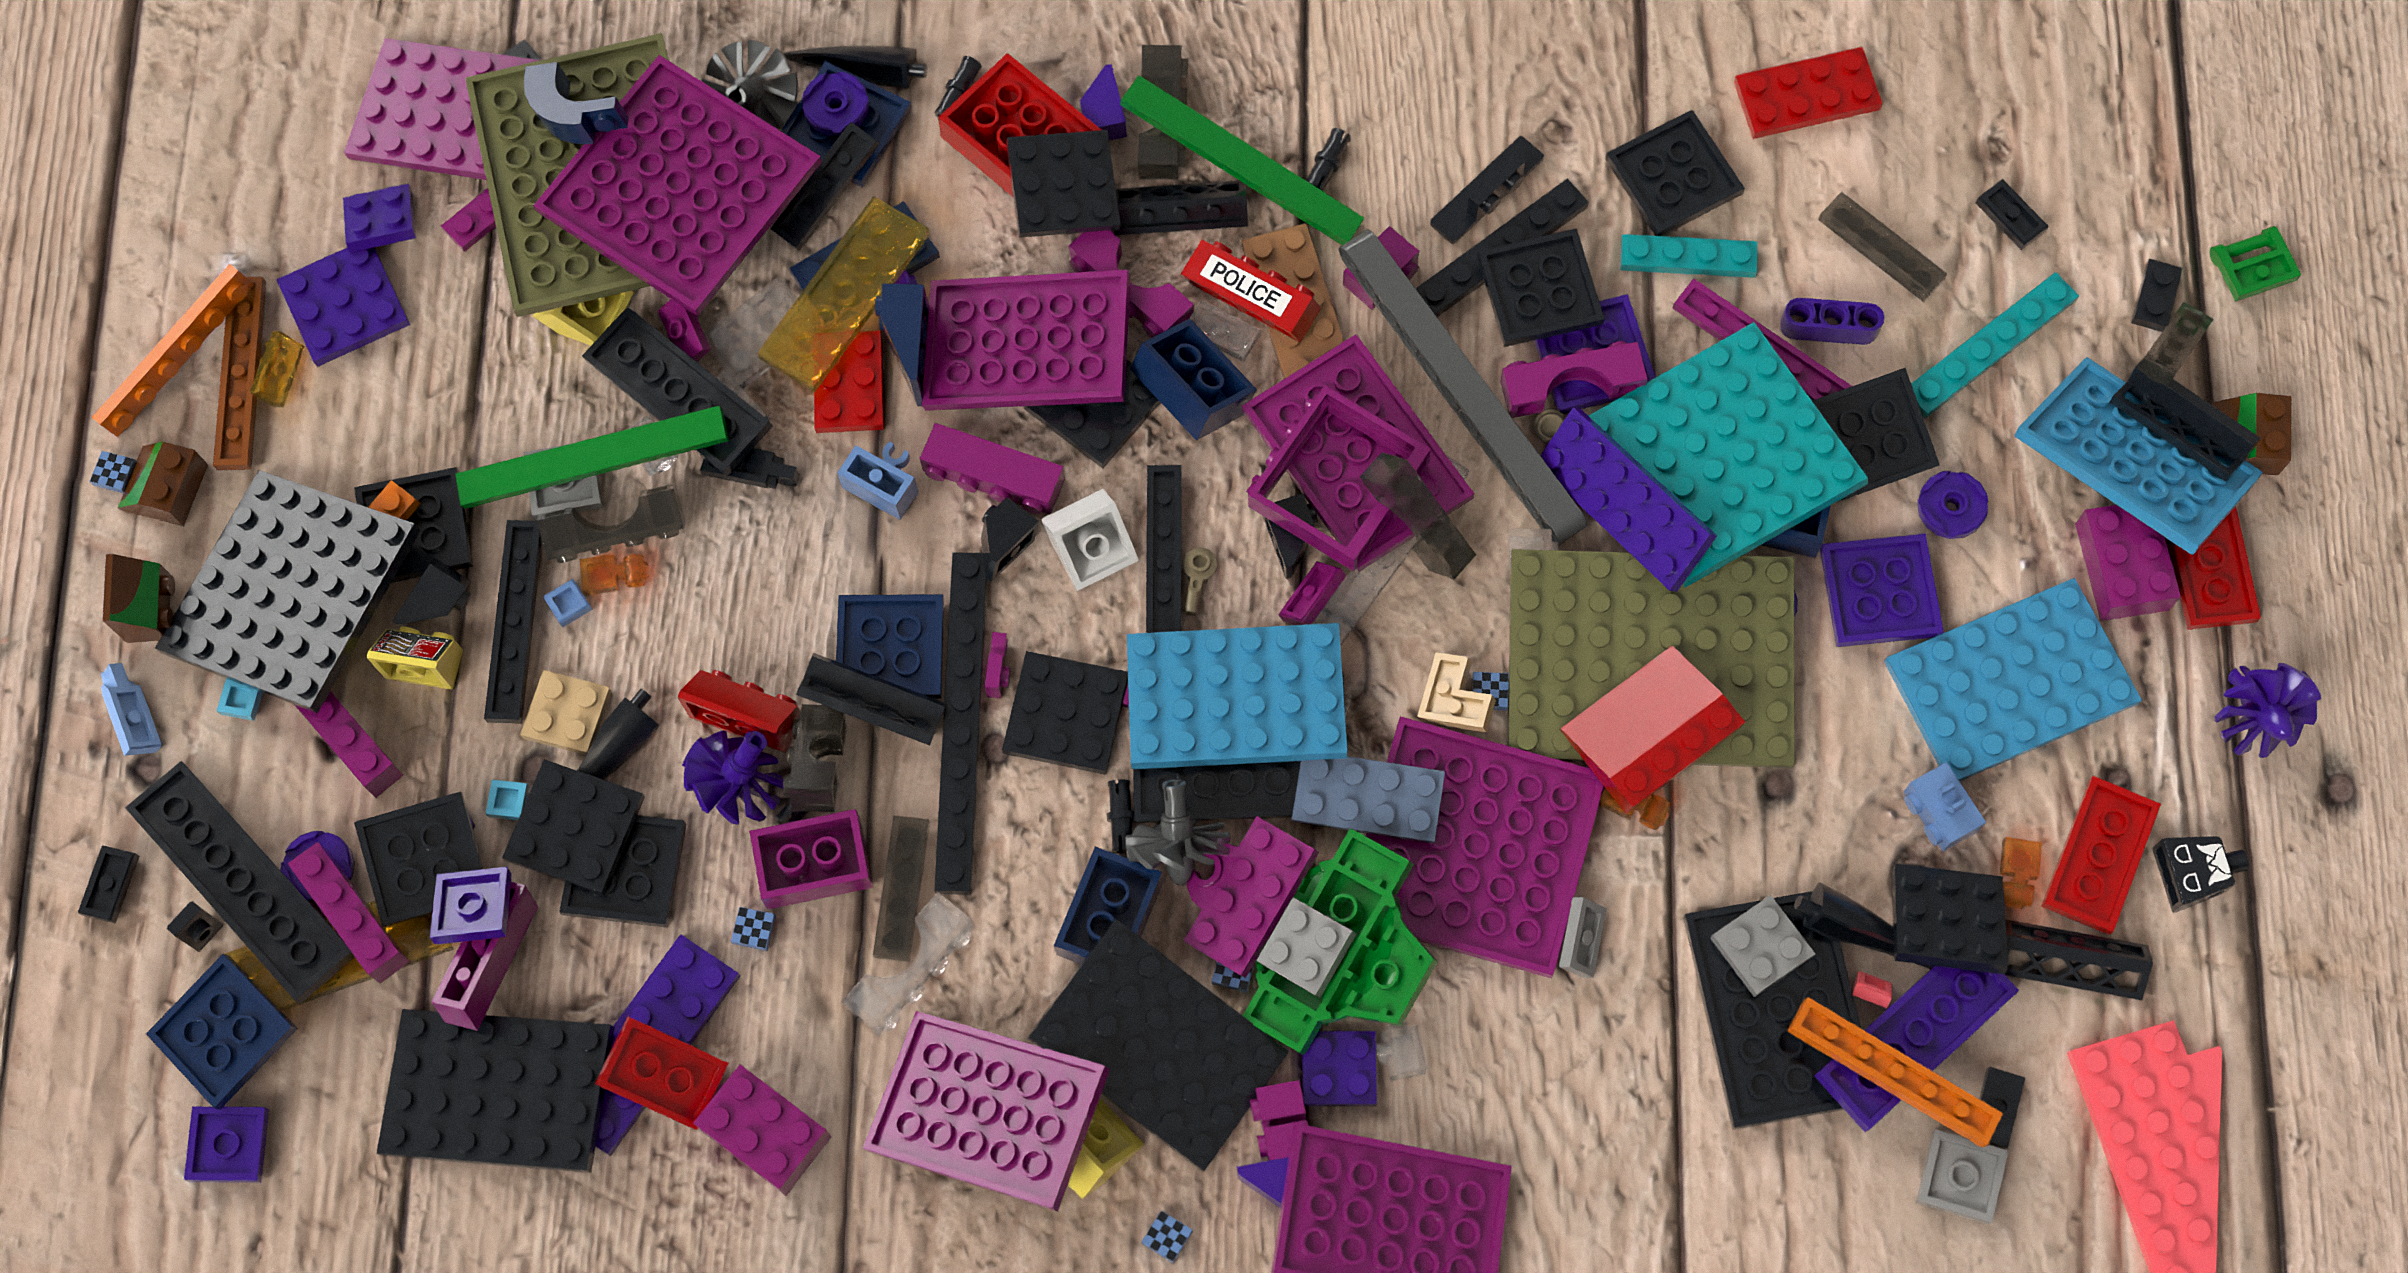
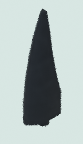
M864 45L832 46L783 53L788 61L821 68L826 61L870 83L882 86L909 89L912 77L926 78L927 65L916 64L917 50L915 48Z
M641 688L631 701L624 697L602 724L597 737L577 771L605 780L647 741L651 734L660 726L642 711V708L651 699V695Z
M1818 883L1811 894L1810 900L1803 896H1799L1796 899L1794 909L1805 914L1803 927L1833 941L1854 944L1894 956L1893 926L1846 895L1822 883ZM1917 964L1928 969L1933 967L1931 965Z

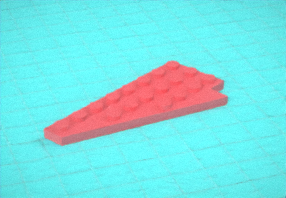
M2173 1020L2070 1050L2067 1053L2149 1273H2216L2222 1072L2221 1047L2217 1046L2187 1055Z

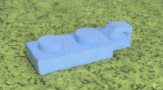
M122 663L109 664L104 672L101 673L103 682L101 690L124 756L156 753L162 747V743L141 686L135 685L133 681L128 680Z

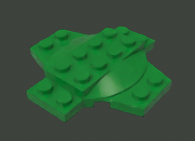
M1350 828L1333 859L1319 862V866L1309 869L1293 898L1356 933L1355 938L1320 998L1256 960L1258 972L1255 975L1259 988L1243 1016L1253 1023V1026L1304 1056L1322 1024L1328 1026L1329 1023L1347 1017H1354L1402 1026L1438 963L1403 922L1399 904L1400 898L1396 896L1414 864Z

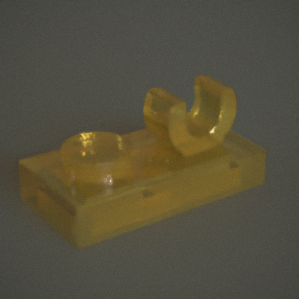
M272 331L269 341L265 342L266 350L264 356L259 359L260 364L250 393L273 407H284L305 346L281 331Z

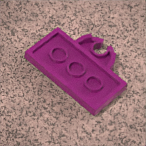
M1256 816L1239 847L1227 843L1223 844L1230 849L1229 855L1203 854L1214 860L1215 871L1209 879L1202 880L1200 873L1193 870L1191 878L1187 882V890L1192 901L1202 910L1186 935L1184 942L1244 978L1247 977L1319 854L1314 848Z

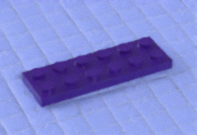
M1572 408L1540 455L1567 493L1669 591L1677 592L1717 537L1706 524L1579 408Z
M680 934L614 1024L612 1047L627 1016L691 1045L738 981L740 974ZM605 1089L596 1147L611 1156L646 1107Z
M1933 966L1864 1031L1929 1070L1934 1071L2019 990L2005 974ZM1834 1059L1830 1060L1814 1075L1864 1132L1870 1130L1901 1101L1900 1098Z

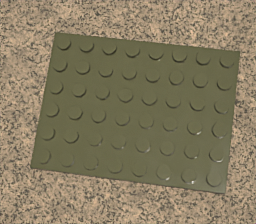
M662 33L465 77L516 317L650 286L536 212L533 206L584 144L563 141L546 129L526 98L524 91L525 67L557 62L571 82L570 101L580 102L616 97L620 102L658 55L669 61Z
M1512 549L1510 566L1508 746L1560 761L1585 762L1560 729L1669 647L1673 646L1724 694L1745 721L1744 725L1737 732L1693 765L1793 768L1794 557L1740 556L1690 586L1684 588L1682 585L1677 592L1669 591L1629 552Z

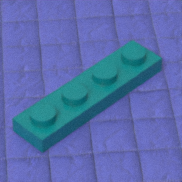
M1622 234L1620 271L1755 278L1757 274V241Z

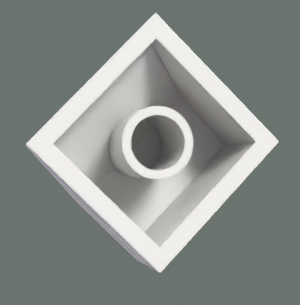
M1104 489L1041 519L1052 546L1077 591L1139 561L1116 504Z

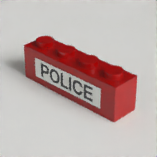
M1201 239L1181 272V275L1190 285L1301 343L1321 310V307L1313 299L1315 294L1300 284L1296 288L1286 284L1287 279L1273 270H1270L1268 274L1259 270L1260 265L1247 256L1242 255L1241 259H1238L1231 255L1232 250L1218 241H1215L1212 245Z

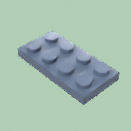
M1349 756L1344 759L1304 760L1300 764L1292 822L1348 831L1351 828L1361 833L1434 844L1445 771Z

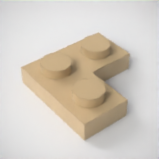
M1435 653L1417 715L1421 722L1487 733L1496 699L1490 694L1465 691L1472 665L1469 657Z

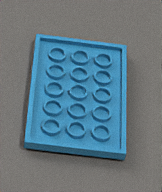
M2086 357L2018 427L2014 437L2177 546L2194 555L2255 485L2263 472L2246 461L2227 482L2111 404L2110 400L2113 395L2126 382ZM2128 393L2125 396L2132 403L2142 405L2141 400ZM2155 415L2156 419L2163 424H2171L2170 420L2166 417ZM2185 435V438L2191 443L2200 444V441L2194 436ZM2214 455L2215 459L2226 467L2232 464L2222 455Z
M2075 578L1886 657L1884 661L1938 766L1947 762L1959 782L2139 705L2142 701Z
M1339 623L1127 634L1132 769L1347 758Z

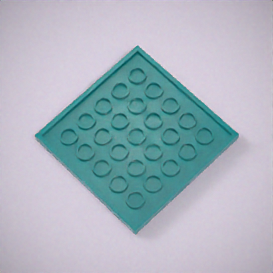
M1755 322L1652 379L1645 386L1636 388L1589 415L1594 422L1717 535L1716 539L1682 584L1684 588L1868 484L1866 474Z

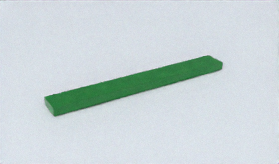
M1140 75L1137 76L1120 101L1122 107L1340 245H1344L1352 239L1364 220L1363 216Z
M716 406L455 473L460 505L467 509L728 442L729 438L723 409L721 406Z

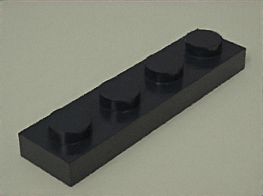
M850 122L821 160L822 163L790 201L770 229L797 250H800L879 146V143Z

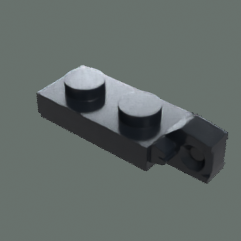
M753 448L727 477L704 458L700 468L701 474L705 476L767 489L768 487L776 489L777 483L796 487L800 475L797 467L783 464L784 458L776 456L775 452Z

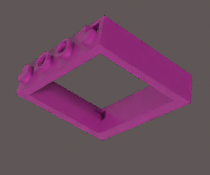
M1324 385L1318 395L1314 394L1312 398L1307 400L1304 406L1305 414L1300 421L1294 420L1285 433L1286 441L1281 448L1275 447L1271 451L1265 463L1267 468L1262 475H1255L1252 478V484L1246 491L1248 493V507L1354 572L1430 462L1431 449ZM1327 412L1407 459L1347 547L1267 499Z

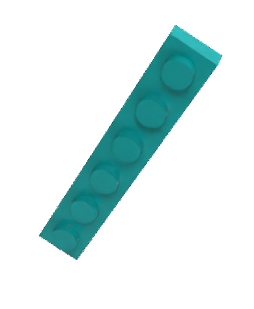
M2057 272L2053 273L1912 382L1911 385L1923 418H1927L2075 303L2079 295Z

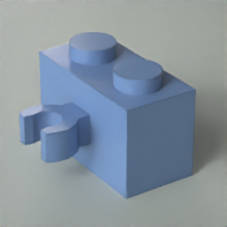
M889 442L883 448L882 460L855 445L837 472L842 488L901 520L919 493L915 478L900 470L908 465L910 461L909 452L905 450L900 458H891L890 456L894 452L895 447L894 443Z
M1947 762L1913 780L1904 790L1906 795L1904 800L1908 809L1914 815H1919L1925 825L1924 831L1927 838L1933 845L1938 844L1942 852L1976 834L1987 823Z

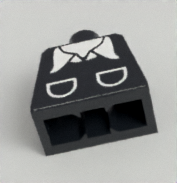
M2218 836L2164 838L2152 848L2172 913L2182 911L2226 893L2235 886L2233 873L2247 871L2249 867L2246 853L2242 849L2226 853L2222 839Z

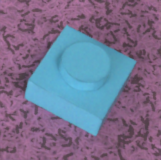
M226 678L216 711L220 715L255 721L263 692Z
M492 780L485 814L489 818L518 820L529 795V785L527 783Z

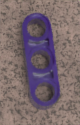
M1795 298L1789 301L1785 307L1780 321V330L1786 337L1794 340L1866 345L1874 342L1877 338L1885 317L1882 309L1872 303ZM1798 315L1805 322H1795L1790 316ZM1825 318H1833L1839 324L1831 325L1826 322ZM1859 321H1868L1873 327H1864Z

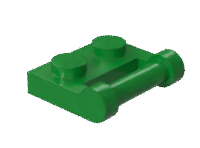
M2275 226L2263 229L2259 235L2226 246L2219 244L2211 247L2209 250L2210 259L2215 266H2218L2235 302L2295 282L2301 276L2286 243ZM2265 246L2271 249L2270 252L2235 264L2231 259Z

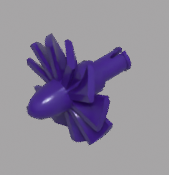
M2278 663L2277 670L2256 669L2250 671L2246 666H2239L2241 672L2245 675L2242 676L2234 668L2228 676L2229 682L2234 687L2226 690L2223 695L2229 698L2241 699L2242 706L2228 705L2215 716L2216 723L2233 716H2242L2233 727L2220 733L2222 740L2227 743L2235 734L2248 729L2245 738L2233 750L2234 753L2242 755L2250 751L2253 740L2263 730L2259 757L2265 758L2271 754L2282 740H2285L2290 747L2294 746L2301 735L2304 724H2315L2317 720L2316 701L2321 699V694L2304 670L2301 672L2285 663Z
M719 731L704 740L700 737L692 745L682 763V766L685 767V790L695 792L701 809L709 814L716 806V809L731 824L736 825L740 823L737 803L739 797L745 804L746 817L761 822L766 819V816L754 803L751 794L762 798L772 810L779 804L780 797L766 792L758 782L770 783L782 789H785L786 782L776 772L763 774L757 771L758 766L779 763L775 756L762 752L767 745V740L763 734L757 731H753L752 734L748 732L744 737L728 738L727 731Z

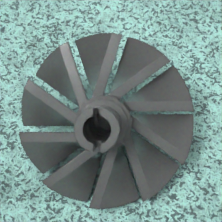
M749 39L748 71L745 73L743 69V41L731 43L722 48L721 51L737 72V78H735L718 54L715 53L708 63L706 75L727 82L731 86L727 88L702 78V82L776 129L783 127L794 113L798 104L796 101L798 91L797 74L794 72L770 80L766 79L791 72L785 55L776 48L760 72L755 73L771 50V47L758 40Z
M1169 780L1162 784L1165 812L1162 814L1160 822L1153 828L1138 825L1132 835H1126V853L1130 862L1140 861L1146 869L1153 870L1165 863V869L1176 885H1185L1191 878L1194 860L1206 865H1212L1214 860L1203 854H1230V849L1223 845L1230 843V832H1217L1224 827L1222 822L1193 827L1201 820H1193L1192 815L1187 811L1186 782H1182V780Z

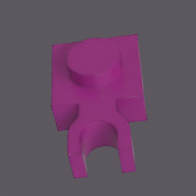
M992 633L991 652L988 657L985 690L989 698L1001 699L1003 687L1009 688L1011 667H1006L1005 664L1008 647L1007 633Z

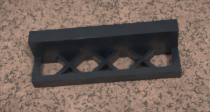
M1239 180L1116 189L1121 225L1119 230H1114V235L1248 227L1246 186Z
M2144 359L2136 365L2128 381L2110 400L2111 404L2226 482L2247 461L2260 440L2259 436ZM2128 393L2141 400L2142 405L2132 403L2125 396ZM2155 415L2166 417L2170 420L2171 424H2163L2156 419ZM2185 435L2194 436L2200 441V444L2191 443L2185 438ZM2214 455H2222L2232 464L2226 467L2216 460Z
M813 653L796 695L929 746L946 705L944 702Z
M2005 919L2008 956L2010 950L2026 952L2031 959L2021 966L2008 964L2005 975L2143 1000L2153 966L2148 945ZM2051 958L2063 959L2068 967L2054 973L2046 971L2042 963ZM2091 964L2099 966L2104 974L2091 980L2083 978L2078 970ZM2126 971L2139 973L2136 987L2120 985L2115 977Z

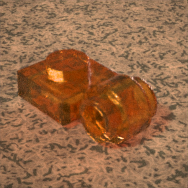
M614 554L580 559L582 592L585 596L620 591L619 579L625 581L627 587L638 588L646 585V580L649 578L648 562L640 554L627 555L620 564L617 563V558Z
M1606 788L1599 801V806L1628 820H1631L1636 810L1639 811V822L1653 830H1658L1660 826H1664L1671 813L1669 809L1670 802L1654 794L1650 799H1646L1628 814H1625Z
M2005 837L2002 840L2000 875L2012 877L2009 882L2003 881L2004 903H2006L2007 907L2024 909L2025 906H2032L2034 886L2028 885V880L2036 881L2039 878L2042 842Z

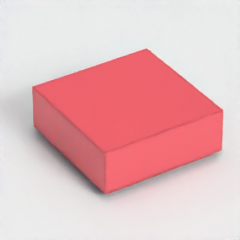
M1858 971L1853 982L1852 995L1888 1008L1892 998L1893 984Z

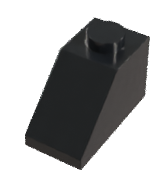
M1303 493L1274 502L1313 527L1314 523L1318 522L1315 510L1309 503L1306 504ZM1263 516L1286 579L1292 578L1309 544Z
M1007 497L997 507L992 505L982 518L984 525L981 543L986 578L991 582L1034 542L1039 520Z
M435 558L429 564L392 621L400 625L447 616L453 608L460 611L471 595L466 590L471 581Z

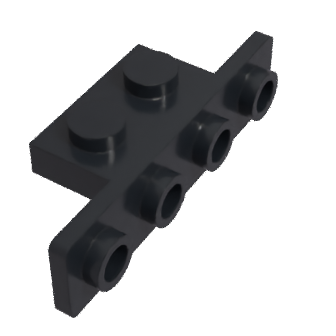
M1519 136L1430 220V225L1447 241L1455 244L1482 217L1492 213L1509 192H1514L1521 185L1524 178L1543 161L1544 154L1523 136Z

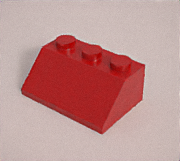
M700 670L680 690L677 696L689 718L740 737H744L748 732H751V734L753 731L760 732L767 740V747L785 754L802 718V713L794 699L783 694H777L776 697L765 694L763 688L751 682H745L744 685L732 681L731 676L718 670H713L712 673Z

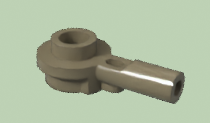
M1544 410L1535 418V434L1543 442L1549 443L1566 417L1559 410Z
M1194 548L1183 559V570L1189 580L1183 613L1186 615H1197L1203 584L1207 583L1208 579L1217 570V559L1206 548Z

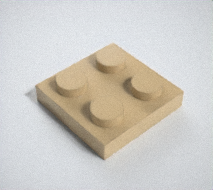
M543 670L520 734L521 737L526 740L586 755L597 737L612 690L604 685Z

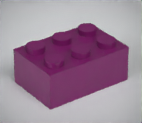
M2117 505L2086 509L2075 526L2100 621L2169 611L2180 599V593L2165 537Z
M856 809L749 831L760 897L767 910L873 888L862 822Z
M740 1064L693 1123L700 1131L785 1196L832 1137L820 1124Z

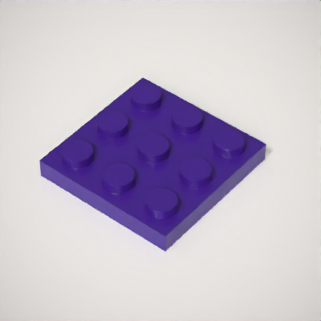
M375 247L355 252H349L348 248H345L276 279L309 354L317 367L411 325Z
M1628 294L1599 301L1604 316L1603 325L1534 340L1540 360L1552 354H1558L1560 357L1572 355L1583 348L1603 349L1619 341H1625L1627 344L1638 342L1648 379L1647 382L1656 378ZM1581 380L1562 383L1551 391L1556 410L1563 414L1569 413L1573 407L1585 409L1619 399H1610L1595 384Z
M1926 534L1822 544L1820 555L1836 647L1934 638L1944 633Z

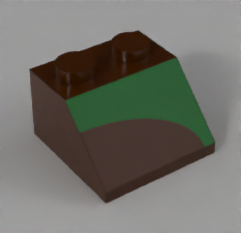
M2253 393L2211 403L2218 410L2260 437L2247 462L2261 470L2262 474L2278 476L2291 461L2292 396Z
M167 442L145 445L140 451L118 509L184 527L208 464L194 449Z
M106 554L103 622L126 643L159 641L164 631L171 626L174 616L170 608V596L175 593L174 577L160 563L116 554Z

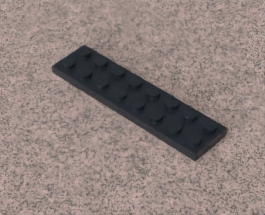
M182 761L125 807L299 1005L355 957L341 937Z

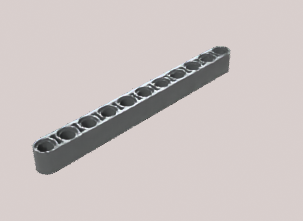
M1367 229L1339 247V254L1347 268L1551 542L1559 546L1587 527V521L1579 507L1376 235Z

